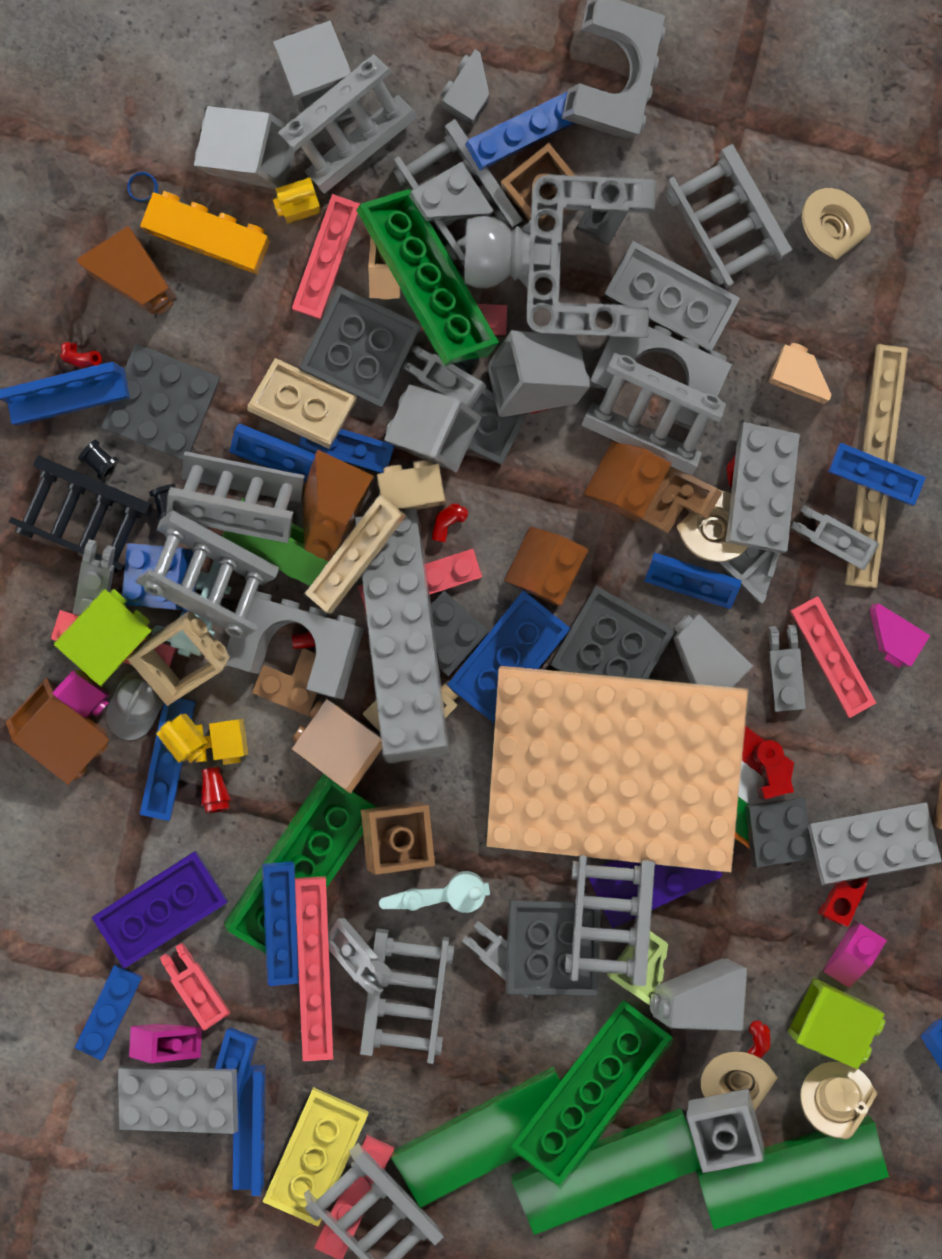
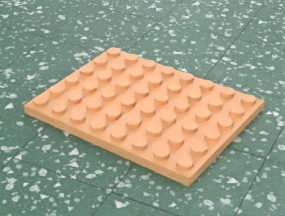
M500 666L487 847L571 856L586 855L590 858L641 863V860L655 861L657 865L731 872L748 689Z

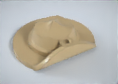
M834 188L819 189L812 193L803 205L802 223L808 238L819 250L835 260H838L859 244L871 231V225L863 207L856 199L844 191Z
M721 491L722 495L707 519L690 512L677 525L685 546L694 555L711 562L733 560L748 548L746 546L726 543L731 493Z
M728 1052L718 1055L706 1065L701 1077V1089L704 1097L749 1089L753 1107L756 1111L778 1077L762 1059L744 1052Z
M827 1062L815 1067L807 1075L801 1087L800 1102L805 1117L814 1128L830 1137L848 1139L853 1136L877 1096V1092L867 1076L859 1069L842 1062Z

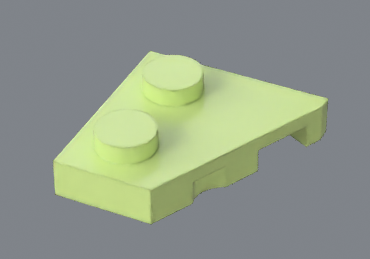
M650 931L646 986L633 985L631 978L626 977V974L607 973V976L650 1005L651 995L655 994V986L663 981V962L667 956L668 943ZM628 944L617 961L627 962V959H633L634 947Z

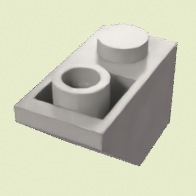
M476 49L470 57L464 56L457 68L459 75L454 83L448 81L440 95L443 98L442 108L471 127H474L489 103V90L480 52Z

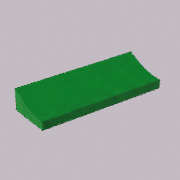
M407 189L360 204L356 210L444 366L463 360L488 357L499 342L431 223L424 219L409 196L412 190Z
M323 773L263 864L292 861L294 863L295 878L326 876L327 888L363 835L361 809L376 808L377 806L355 791L349 793ZM261 865L223 923L228 932L266 954Z
M623 1000L510 1146L511 1149L561 1190L672 1044V1036Z
M554 1066L393 1151L391 1159L406 1181L420 1208L520 1156L510 1146L560 1083L561 1079Z
M681 1108L598 1140L561 1190L534 1167L511 1175V1179L533 1234L536 1235L699 1170L701 1165L688 1124Z
M870 1116L863 1118L853 1136L848 1139L830 1137L817 1131L764 1147L763 1161L704 1173L702 1168L696 1170L714 1230L889 1177L876 1125Z

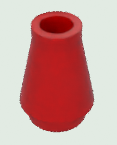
M220 767L202 770L201 806L205 807V813L229 810L231 798L222 778Z

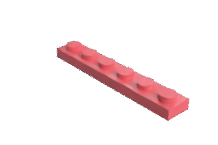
M326 876L295 878L303 1061L333 1060Z

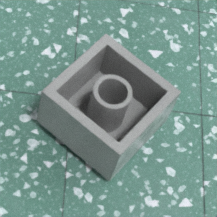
M749 1089L689 1101L687 1119L703 1173L763 1161L764 1142Z

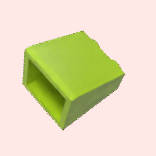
M104 589L54 643V646L99 686L108 679L151 632L147 627L150 621L138 610L132 614L124 606L127 600L114 589L110 593Z
M813 977L787 1032L797 1043L859 1069L860 1064H865L870 1057L872 1051L870 1044L874 1036H879L884 1028L885 1020L883 1017L885 1014L878 1008Z

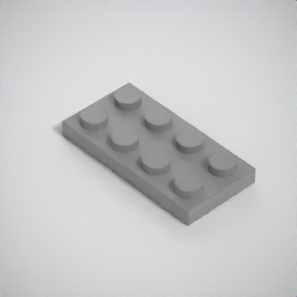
M632 241L604 293V297L619 305L649 307V321L681 338L699 344V348L709 353L713 350L740 299L738 296L635 241Z
M746 422L739 425L726 543L781 554L787 552L800 434Z
M927 802L808 825L822 886L942 862Z
M122 1066L118 1068L119 1130L234 1134L238 1131L237 1069Z

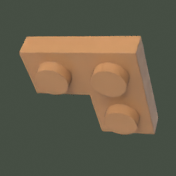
M670 467L642 520L669 533L683 508L707 519L722 492L718 488L685 472Z
M303 648L292 676L263 665L252 693L309 716L318 692L306 689L316 653Z

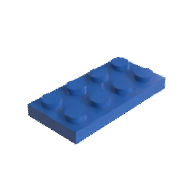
M523 590L447 686L495 723L499 667L539 669L571 628Z

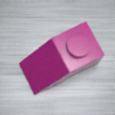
M872 604L869 610L879 651L886 655L884 660L899 669L902 665L904 667H911L930 635L881 604Z
M73 670L52 693L85 718L91 717L93 714L96 717L99 716L109 705L106 700L111 695L83 670Z
M854 920L823 969V972L850 988L872 966L887 940Z
M168 1024L131 1026L129 1057L148 1063L200 1058L202 1028L199 1026Z

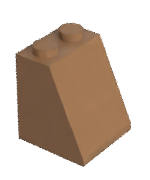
M326 699L324 703L319 700L309 713V716L313 719L307 728L301 725L291 739L296 743L292 750L351 793L383 748L381 734L331 699Z

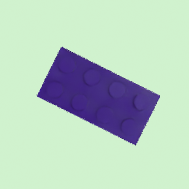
M194 851L91 918L125 969L229 901L197 851Z
M610 860L600 866L634 869V866H639L640 863ZM655 864L651 910L722 877L721 871ZM589 878L597 897L632 900V897H637L638 885L633 884V881ZM604 910L612 928L636 918V915H631V912Z

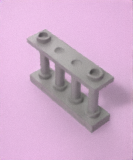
M374 54L278 132L294 151L300 147L303 149L312 163L304 172L323 194L418 118L415 111L399 95L395 98L391 96L382 80L392 72ZM373 88L384 107L369 118L359 99ZM349 108L360 126L345 137L335 119ZM323 128H326L336 146L321 156L311 138Z
M455 119L445 125V134L447 136L443 138L444 141L407 166H405L399 156L394 159L396 169L393 173L402 187L407 184L411 190L419 187L413 178L414 175L450 151L452 153L457 151L471 177L474 176L480 186L478 188L487 202L491 201L497 212L494 213L495 217L493 218L505 223L511 231L517 226L519 228L522 227L523 220L489 169L485 168L480 171L465 145L468 138ZM445 217L441 220L431 221L447 244L444 248L452 262L457 260L461 267L465 265V255L463 252L466 247V236L456 242L446 228L457 219Z
M733 144L721 150L718 156L720 159L718 165L681 186L672 177L668 179L666 184L667 190L665 191L669 203L672 207L677 205L712 267L709 272L717 286L722 285L724 290L730 289L734 283L730 277L731 275L767 255L770 257L774 255L778 262L787 257L792 251L791 246ZM722 176H729L735 186L732 188L733 191L694 213L686 196ZM737 202L740 204L745 203L750 212L747 214L748 218L716 236L708 238L700 223ZM753 228L755 230L759 229L764 237L762 245L726 265L722 263L716 252L717 248Z
M614 353L606 370L614 374V377L601 405L591 403L581 426L616 442L645 448L671 462V467L693 476L702 454L695 447L709 419L720 422L726 403L713 394H704L640 365L629 356ZM625 380L642 387L629 417L621 416L612 411ZM653 393L671 400L657 430H652L640 424V420ZM681 406L699 413L683 443L668 437V433Z
M185 451L183 455L182 479L187 481L184 489L170 488L166 515L175 511L204 527L288 543L293 511H288L287 507L289 501L301 503L305 475ZM199 483L217 486L214 496L196 492ZM229 489L247 492L244 502L226 498ZM259 495L277 498L275 507L256 504Z
M175 511L163 517L159 522L157 530L165 534L167 540L154 571L149 569L140 575L136 583L143 586L144 590L149 594L162 596L222 627L232 637L244 638L255 632L258 625L246 620L258 585L263 586L276 578L279 567ZM179 543L188 546L194 552L182 585L166 578ZM206 557L218 562L220 566L209 599L193 592ZM232 571L244 576L247 580L235 613L220 606Z
M579 855V860L573 861L572 879L577 880L572 954H566L565 972L570 973L571 981H578V970L626 974V977L631 978L633 985L646 986L655 861L641 860L639 866H634V869L586 865L587 856ZM585 877L633 881V884L638 885L637 897H632V900L584 896ZM583 908L631 912V915H636L635 928H630L628 931L582 927ZM581 939L628 943L629 946L634 947L633 959H627V962L579 958Z
M377 928L373 952L379 958L378 961L385 964V957H391L392 954L440 960L438 978L392 972L389 982L380 981L372 972H370V976L377 979L383 987H388V984L436 990L434 1008L389 1003L386 1002V999L380 998L381 995L374 997L368 994L360 1054L372 1056L374 1047L380 1048V1045L429 1051L427 1063L433 1064L434 1055L441 1056L443 1037H438L437 1031L446 964H452L454 946L448 945L449 937H443L442 947L394 942V938H388V929ZM384 1015L432 1020L431 1037L429 1039L382 1033V1029H376L378 1017L384 1018Z
M359 1143L349 1151L353 1158L352 1167L319 1199L309 1190L304 1193L307 1202L305 1209L316 1221L321 1218L360 1259H375L367 1250L400 1219L404 1220L406 1217L414 1223L412 1226L413 1230L383 1259H401L421 1239L424 1241L428 1238L436 1245L444 1238L439 1226ZM368 1175L374 1182L371 1185L372 1189L344 1216L337 1220L326 1208L360 1176L364 1178ZM388 1196L394 1202L391 1206L393 1209L358 1242L347 1229L377 1200Z

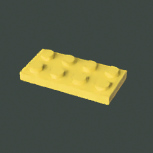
M313 1087L263 1202L319 1227L322 1219L320 1218L316 1221L305 1209L307 1202L304 1193L309 1190L319 1199L340 1179L350 1157L349 1151L354 1147L369 1112Z

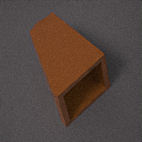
M129 226L76 259L90 276L151 315L156 312L158 314L166 312L173 306L172 302L177 299L144 246Z
M612 441L583 495L637 523L645 515L672 463L645 448Z
M317 450L302 492L304 550L324 560H331L356 522L355 517H358L374 477L373 475Z
M530 526L504 581L552 605L560 607L588 552V548L561 535Z
M46 678L6 721V725L11 739L16 745L69 785L73 779L77 780L85 773L87 764L94 757H99L106 750L109 737L106 731L91 717H83L55 697L52 693L57 686Z

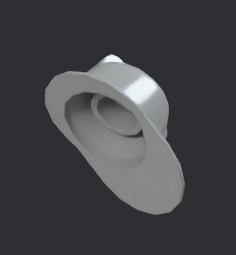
M137 670L125 675L121 680L106 712L107 724L111 732L125 740H134L144 736L152 727L164 703Z

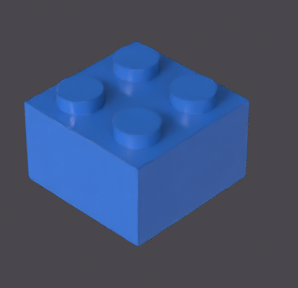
M127 543L122 597L127 602L124 605L189 611L162 596L149 594L144 590L143 586L136 583L140 575L149 569L155 570L164 546ZM177 547L166 578L182 585L194 554L192 549Z

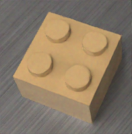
M432 460L413 463L414 468L402 470L401 465L383 468L384 473L377 474L381 496L385 497L399 510L414 508L420 510L445 505L439 464L432 465Z

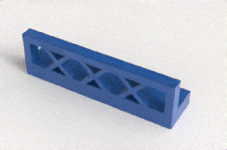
M114 362L0 389V400L8 403L11 424L15 426L130 398L125 369Z
M250 1065L238 1105V1131L233 1134V1190H251V1196H261L264 1189L266 1065Z

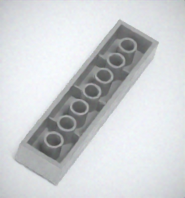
M416 508L400 510L406 517L362 573L383 755L388 763L450 754L421 526ZM363 516L355 517L356 526Z

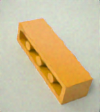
M163 191L162 195L155 192L152 193L140 225L145 233L258 275L270 243L268 235L264 234L265 230L253 224H248L247 227L236 224L237 219L224 213H220L219 217L207 213L209 210L207 207L195 202H191L190 206L179 202L180 198L166 191Z

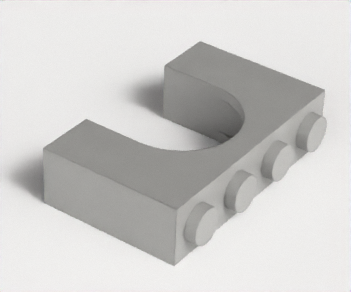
M587 0L581 30L610 39L624 50L630 65L629 80L623 91L619 94L608 93L583 84L569 88L562 119L624 139H630L642 132L646 123V116L644 115L645 106L652 95V86L650 85L652 74L656 71L659 63L657 51L665 35V27L663 26L665 15L620 0Z
M655 326L654 329L648 327V338L610 336L590 380V386L607 392L614 374L606 370L614 353L626 355L636 360L647 353L661 352L672 356L680 363L685 372L687 386L704 394H713L718 397L732 364L726 362L727 357L718 352L710 351L708 354L699 350V344L692 340L683 338L682 341L671 337L672 333L663 327ZM681 406L674 424L691 430L699 413Z
M256 591L246 620L258 625L257 630L244 638L230 636L226 649L230 657L226 665L260 674L269 642L275 632L287 624L301 623L311 632L316 644V657L306 689L334 698L344 699L364 628L355 626L356 619L338 615L337 620L327 618V613L324 610L310 606L309 612L299 610L300 603L282 598L281 604L271 602L272 595Z

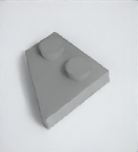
M462 162L412 190L409 195L426 221L441 220L445 217L464 219L465 216H491L493 213V209Z
M748 547L739 557L730 561L719 562V564L733 578L741 580V586L762 604L766 599V593L780 553Z

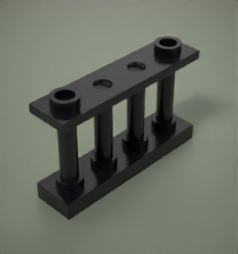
M37 455L33 466L41 470L39 474L41 479L23 521L10 517L9 523L17 526L15 532L31 539L34 534H37L84 555L86 544L89 539H95L108 506H112L114 501L125 505L123 512L126 513L111 545L115 547L113 574H116L118 569L125 571V565L119 563L118 560L136 518H140L142 513L150 516L155 505ZM59 477L69 482L67 486L69 491L52 531L49 533L34 525L52 483H56ZM87 489L97 493L95 500L98 501L80 543L77 545L63 539L62 536L80 495L84 494ZM96 553L95 560L102 561V555Z

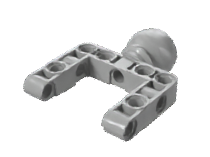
M545 175L540 177L533 186L531 220L522 229L517 226L511 231L505 223L489 216L467 219L465 284L476 288H490L503 283L509 276L514 281H517L519 278L528 288L527 323L532 330L538 333L648 338L649 307L559 302L560 252L563 210L654 213L656 180ZM544 184L555 186L557 190L556 197L552 200L541 198L539 195L541 186ZM611 186L617 189L619 198L616 202L607 203L603 200L601 193L605 187ZM543 215H549L555 220V228L550 232H543L538 227L537 222ZM544 277L551 281L553 288L549 294L540 295L536 292L534 285L539 278ZM546 309L549 311L551 321L548 325L541 327L535 324L533 314L536 310ZM605 311L611 315L612 325L608 329H600L596 325L595 317L599 312Z

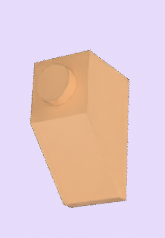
M371 238L368 267L369 298H379L382 300L400 298V287Z
M791 343L790 346L784 345L780 350L768 383L826 404L831 398V393L814 355L807 353L808 349L796 343Z

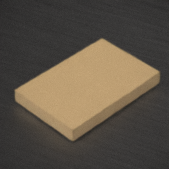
M275 358L250 400L247 411L330 449L356 403L357 396Z

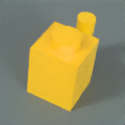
M311 178L275 188L278 197L273 199L278 217L284 215L287 224L322 213Z
M181 714L173 721H168L156 733L178 763L186 760L192 763L205 753L202 748L209 743L187 714Z
M244 719L210 723V736H204L209 743L202 748L205 753L196 759L195 762L207 761L206 749L212 748L214 760L222 759L223 765L240 763L241 756L249 755ZM196 725L204 736L203 725Z

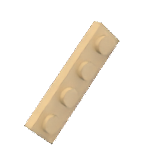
M379 496L305 594L326 613L332 614L406 515L385 497Z

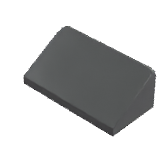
M608 186L602 190V198L607 203H614L618 200L619 193L616 188ZM585 211L576 229L608 246L628 212Z

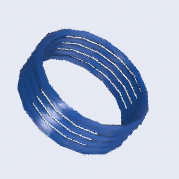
M137 172L129 178L127 191L135 201L149 202L151 196L146 199L135 198L130 191V185L140 175H146L153 179V192L155 193L158 192V184L149 173Z

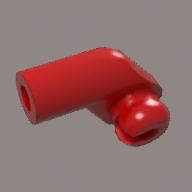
M755 1020L748 1028L749 1033L753 1035V1045L746 1053L762 1059L771 1047L770 1029L766 1024L763 1025L760 1020Z

